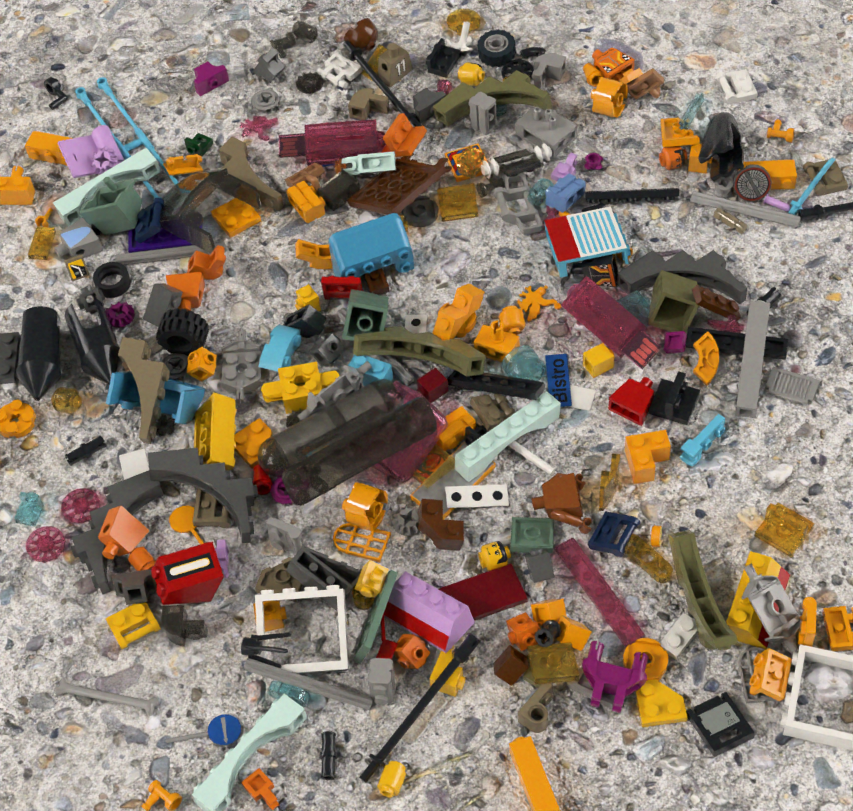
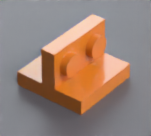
M404 113L398 114L383 136L386 145L381 153L395 152V157L411 156L426 134V128L424 126L413 127Z

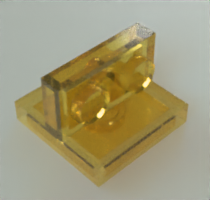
M474 183L438 188L437 196L442 222L478 217Z
M778 502L776 505L770 503L766 509L765 519L755 531L754 536L792 558L814 528L815 523Z

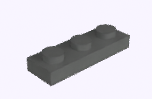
M19 332L0 333V384L16 383V369L18 366L21 337Z

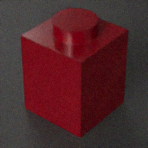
M436 367L417 379L418 389L416 391L420 398H425L429 404L449 392L448 380Z

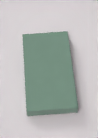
M393 570L388 572L381 592L374 599L353 657L354 662L361 664L372 648L398 572Z

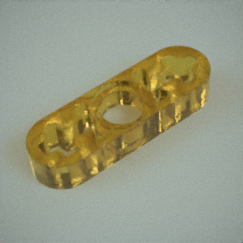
M632 534L625 547V554L655 581L659 583L669 582L673 572L671 564L642 538ZM628 543H636V548L633 545L628 546ZM649 554L653 557V560L651 562H644L641 557ZM659 570H661V571L666 570V574H664V573L659 574Z

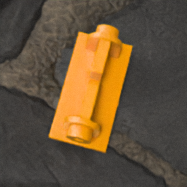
M198 154L187 155L185 160L183 156L169 157L166 163H163L170 176L203 172L199 164L202 162V156Z

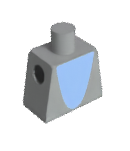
M80 218L60 232L62 244L54 247L58 257L69 253L71 257L82 254L83 258L103 251L99 238L83 218Z

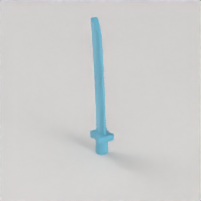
M832 157L826 162L797 202L792 200L789 214L796 215L799 209H803L801 205L835 162L836 158Z

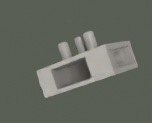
M531 107L527 113L519 117L515 122L517 136L539 148H542V144L545 143L551 148L552 158L556 157L577 139V125L551 109L543 110L539 107Z

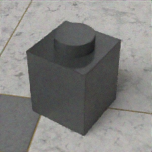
M541 547L529 550L530 553L524 554L530 579L534 583L555 578L550 554L547 550H542Z

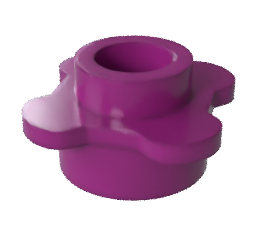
M590 153L585 157V169H602V156L597 153Z

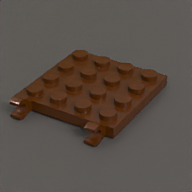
M403 156L401 159L397 158L395 160L396 171L380 172L351 196L347 202L350 207L385 215L391 213L399 215L407 205L412 204L420 194L425 193L428 187L439 181L445 172H450L452 167L445 166L448 158H441L437 164L430 165L419 163L414 159L410 161L411 156Z

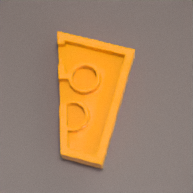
M680 118L660 119L663 147L700 144V137L698 135L694 136L691 129L688 130L686 124Z

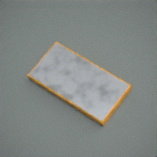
M463 442L410 495V498L419 506L422 499L443 500V519H445L455 509L447 508L445 487L479 485L496 467V463L492 461L484 472L470 482L466 481L455 470V455L467 447L466 443Z

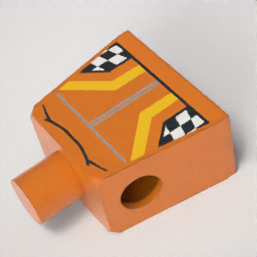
M610 48L604 53L597 49L592 54L594 67L603 73L604 78L619 81L624 77L623 73L631 68L634 71L635 59L615 48Z

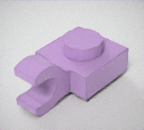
M570 153L565 164L559 162L551 173V179L557 181L569 173L575 175L576 168L574 167L578 163L575 160L577 155Z
M217 540L215 551L221 569L224 572V577L228 578L229 550L226 540Z

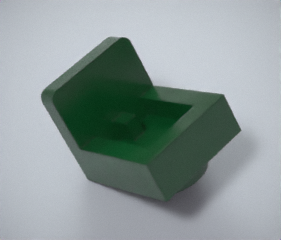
M197 133L193 139L188 137L184 139L186 150L192 155L198 154L203 156L214 144L212 138Z

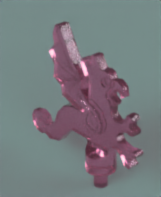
M253 116V121L247 118L245 120L247 124L241 122L240 128L246 127L242 131L243 134L241 136H249L252 132H256L259 139L268 141L269 136H263V129L266 130L275 126L278 118L267 120L266 116Z

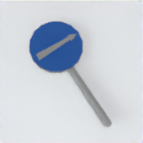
M222 714L210 722L207 732L168 738L165 742L171 743L209 736L214 744L228 746L239 739L241 725L234 716Z

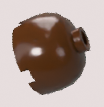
M364 18L356 23L358 26L355 29L351 27L344 36V41L348 40L354 48L359 47L363 52L366 50L371 51L375 47V42L378 38L375 24L369 18Z

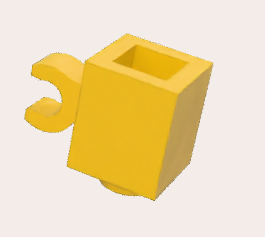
M369 560L362 567L355 590L365 597H376L382 590L389 569Z

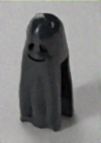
M721 112L711 118L706 127L698 157L701 164L712 158L710 178L714 182L720 177L727 178L731 176L735 169L744 168L741 134L736 119L728 112Z

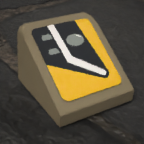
M82 254L64 260L71 281L89 276Z

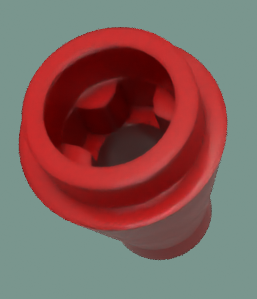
M258 464L253 468V485H257L259 495H265L271 491L273 483L265 466Z

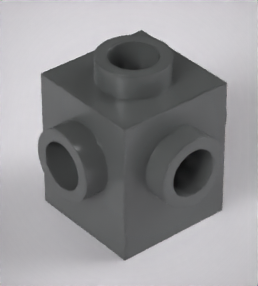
M86 286L80 289L81 293L77 294L79 298L76 299L80 310L84 309L86 313L90 312V314L97 312L94 298L101 301L104 305L103 300H105L102 290H98L97 287ZM87 296L93 297L91 303L86 301Z
M333 333L322 334L316 338V344L309 352L322 366L336 361L341 356L340 352L345 347Z

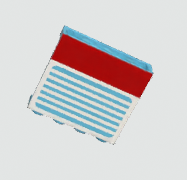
M611 207L544 220L546 237L560 278L568 276L567 263L621 252L622 260L625 261V264H628V256L631 255L629 244H626L625 234H622L617 214H613Z

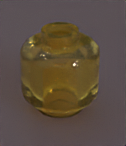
M60 387L53 393L51 402L57 412L72 414L80 408L82 398L76 389Z

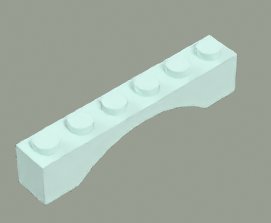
M145 148L56 200L53 204L60 217L69 227L82 218L79 214L81 208L87 200L91 199L98 187L106 185L103 182L105 177H110L114 183L136 178L137 181H147L159 174L161 170L157 160Z
M546 391L537 400H533L455 455V470L466 481L470 482L484 472L494 458L514 440L530 431L546 428L556 421L560 415L561 403Z
M285 693L280 698L275 699L268 712L257 719L255 726L242 735L237 746L231 748L226 753L225 759L211 769L205 781L200 782L195 787L192 794L195 803L204 811H224L231 803L235 779L246 760L257 749L268 742L283 736L292 735L306 720L305 709Z

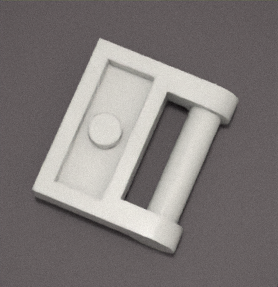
M746 69L730 73L719 72L716 75V80L721 84L728 104L757 99L758 93ZM728 82H731L736 94L732 92Z

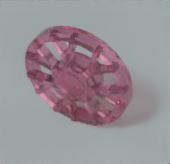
M76 489L67 494L63 499L61 510L68 521L85 523L92 518L91 515L85 517L84 513L100 508V499L90 489ZM83 493V497L77 498V494ZM90 495L94 496V498L88 502L87 498ZM69 499L73 500L72 505L67 503ZM96 504V508H90V505ZM70 509H73V510H74L73 512H71V513H69V514L66 513L67 510H70ZM76 514H80L79 519L74 518Z

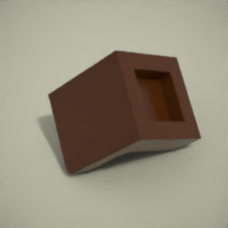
M511 645L493 663L494 675L511 686L529 668L527 656Z

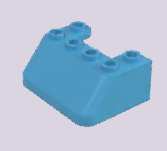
M391 213L336 232L328 240L333 273L336 277H360V275L391 264L395 265L399 273H406L414 269L412 248L403 222L397 213Z

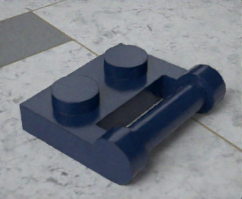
M155 198L151 205L139 211L135 229V241L141 244L160 232L161 209L164 207V200L162 198Z
M605 511L588 542V546L591 550L623 557L626 551L625 547L633 531L639 527L641 522L634 516ZM623 525H627L619 542L614 544Z

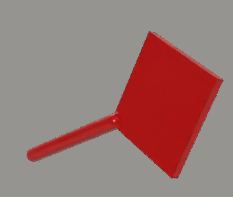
M383 614L380 622L382 644L376 658L392 660L398 643L386 640Z

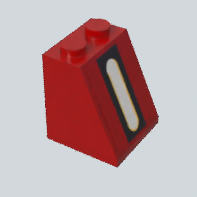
M207 542L160 556L151 569L152 578L155 579L157 584V595L161 598L162 605L211 602L224 578L213 542Z

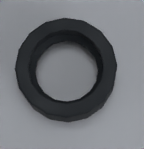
M104 263L93 273L95 287L98 290L101 289L106 298L121 296L130 287L131 280L127 268L121 263ZM107 276H122L121 280L116 284H101Z

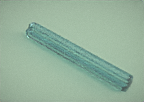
M696 93L679 122L681 130H687L704 101L703 93Z

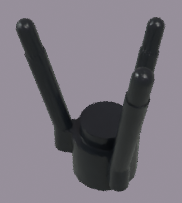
M291 633L251 635V638L244 637L241 645V654L247 655L250 659L281 668V664L258 655L262 651L288 653V649L262 646V641L259 640L291 637Z

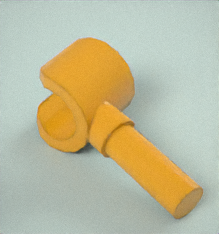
M49 208L45 216H38L35 219L38 227L42 223L43 228H48L49 223L47 220L53 212L52 208Z

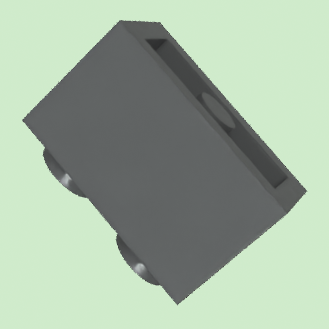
M165 283L154 284L143 320L159 327L163 314L167 310L179 307L183 292Z

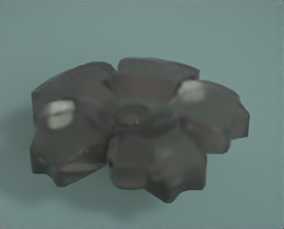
M161 415L155 424L157 428L156 435L160 437L166 436V433L168 435L174 433V426L177 424L175 419H167L166 415Z

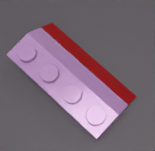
M406 571L394 583L384 611L385 618L445 653L475 623L467 605Z

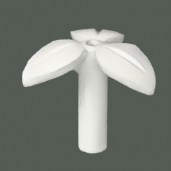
M463 22L459 42L456 43L446 38L450 46L465 52L473 51V47L471 48V37H468L470 23Z

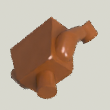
M557 473L550 480L542 484L543 496L532 498L534 510L545 508L550 519L579 527L580 532L583 534H588L592 530L591 527H587L592 523L590 518L581 520L583 513L579 490H582L586 484L584 481L582 482V474L579 473L575 476L574 473Z

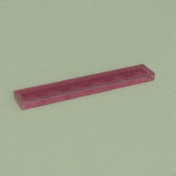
M571 538L556 546V553L625 648L629 644L635 643L637 639L645 638L644 632L576 540Z

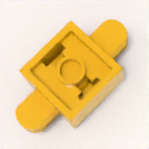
M317 361L278 368L280 381L264 383L261 387L263 399L267 403L283 400L286 414L300 412L307 409V399L310 391L314 396L318 395L322 389L331 385L340 375L335 370L319 373Z

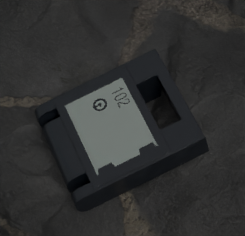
M727 692L721 694L722 700L719 696H716L695 706V714L691 709L686 710L689 721L714 757L754 738L753 729ZM737 729V736L723 743L720 741L719 737Z

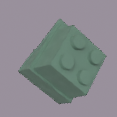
M105 177L103 182L106 185L98 187L91 199L85 202L79 214L88 224H94L104 235L136 228L137 215L142 204L141 197L133 188L137 179L133 178L114 183L110 177Z

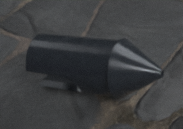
M94 298L98 312L96 317L98 326L83 328L71 304L66 309L64 316L81 361V368L86 374L110 385L112 373L119 372L123 362L118 357L120 347L117 344V339L104 305L101 301Z
M44 306L31 307L23 312L18 367L16 369L17 378L36 401H39L61 377L60 326H57V311Z

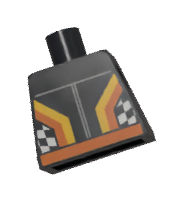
M615 254L586 259L582 263H573V274H583L586 284L617 287L619 271Z

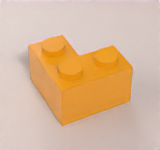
M666 430L625 436L624 450L634 484L654 481L656 468L654 463L670 460L671 445Z

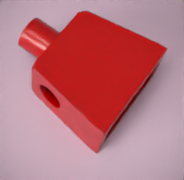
M643 377L640 382L628 379L609 397L608 410L642 426L654 398V390L651 389L653 385L652 380L647 377Z

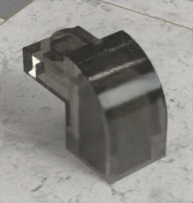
M184 605L162 606L161 621L165 633L172 643L179 646H185L186 638L199 640L200 638H207L208 634L204 620H187L188 615Z

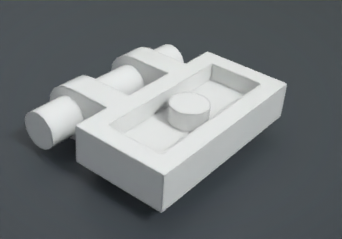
M335 52L324 62L326 68H319L317 70V74L321 75L322 79L330 80L337 87L346 88L348 83L344 80L352 81L362 72V67Z

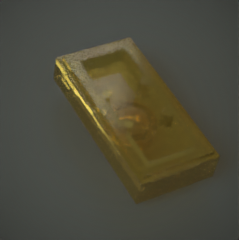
M36 228L28 252L29 259H48L56 233L55 228Z

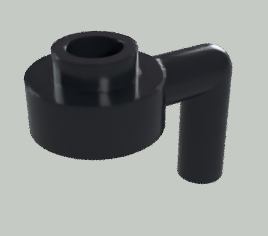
M49 77L44 81L46 90L51 95L59 97L49 104V107L54 110L67 101L68 97L61 91V84L56 78Z

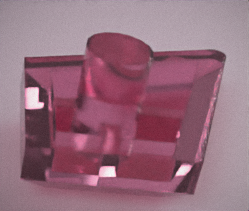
M728 315V321L708 319L707 323L712 328L720 331L740 333L744 330V325L736 322L735 315Z

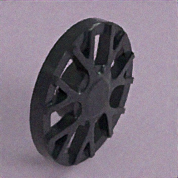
M516 59L507 62L501 71L504 80L509 77L505 76V74H512L516 70L527 74L532 79L534 67L526 60Z

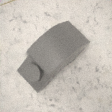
M546 53L538 56L534 60V71L532 74L534 85L541 89L546 78L560 81L566 71V56L555 53Z

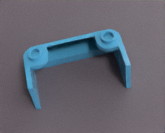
M131 371L112 373L106 404H121V408L133 410V407H141L137 384ZM169 378L167 382L165 381L164 385L165 397L160 402L161 412L172 415L175 423L187 424V422L192 421L204 397L205 388Z

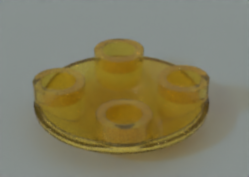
M458 9L448 15L447 25L457 35L461 36L463 22L470 23L469 32L480 27V16L471 9Z

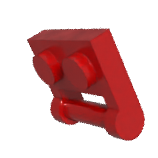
M328 276L321 279L325 300L349 298L351 289L363 291L360 277Z

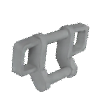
M518 173L505 176V188L497 187L493 190L494 197L497 198L501 209L502 220L517 225L523 235L542 231L540 214L534 206L531 197L532 192L528 186L525 174ZM522 181L524 186L509 189L508 184L512 182ZM525 199L528 210L517 213L508 210L506 202ZM534 220L537 225L524 227L522 224Z

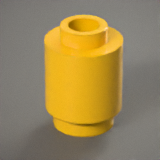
M389 761L388 765H385L377 784V788L383 796L391 798L399 794L406 776V767L402 763Z

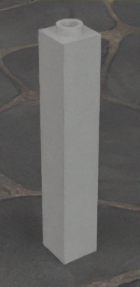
M750 300L735 416L756 418L770 303L762 300Z

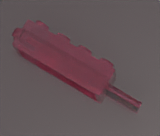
M376 119L305 125V133L279 135V158L306 156L307 166L314 162L319 165L342 163V158L358 156L360 154L379 153V149L386 145L383 140L385 133L377 131Z
M588 276L579 284H573L567 291V298L561 306L621 359L626 355L643 370L662 348L645 333L647 328L635 316Z

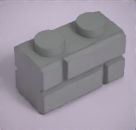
M478 92L469 100L471 128L477 131L480 130L484 135H488L497 127L496 99L491 96L487 97V94L483 92Z
M385 658L370 659L368 685L371 698L379 705L394 702L396 677L393 660Z

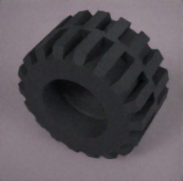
M178 308L170 309L161 318L156 333V340H158L157 343L164 350L171 354L178 353L189 356L191 352L201 347L204 348L209 325L204 318H201V315L193 311Z

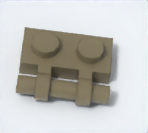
M489 394L472 397L470 400L472 408L487 431H490L516 413L508 405L509 401L506 396L502 394H494L495 400H492Z

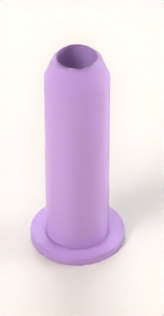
M767 194L763 203L784 211H789L791 208L789 204L772 198L769 194Z

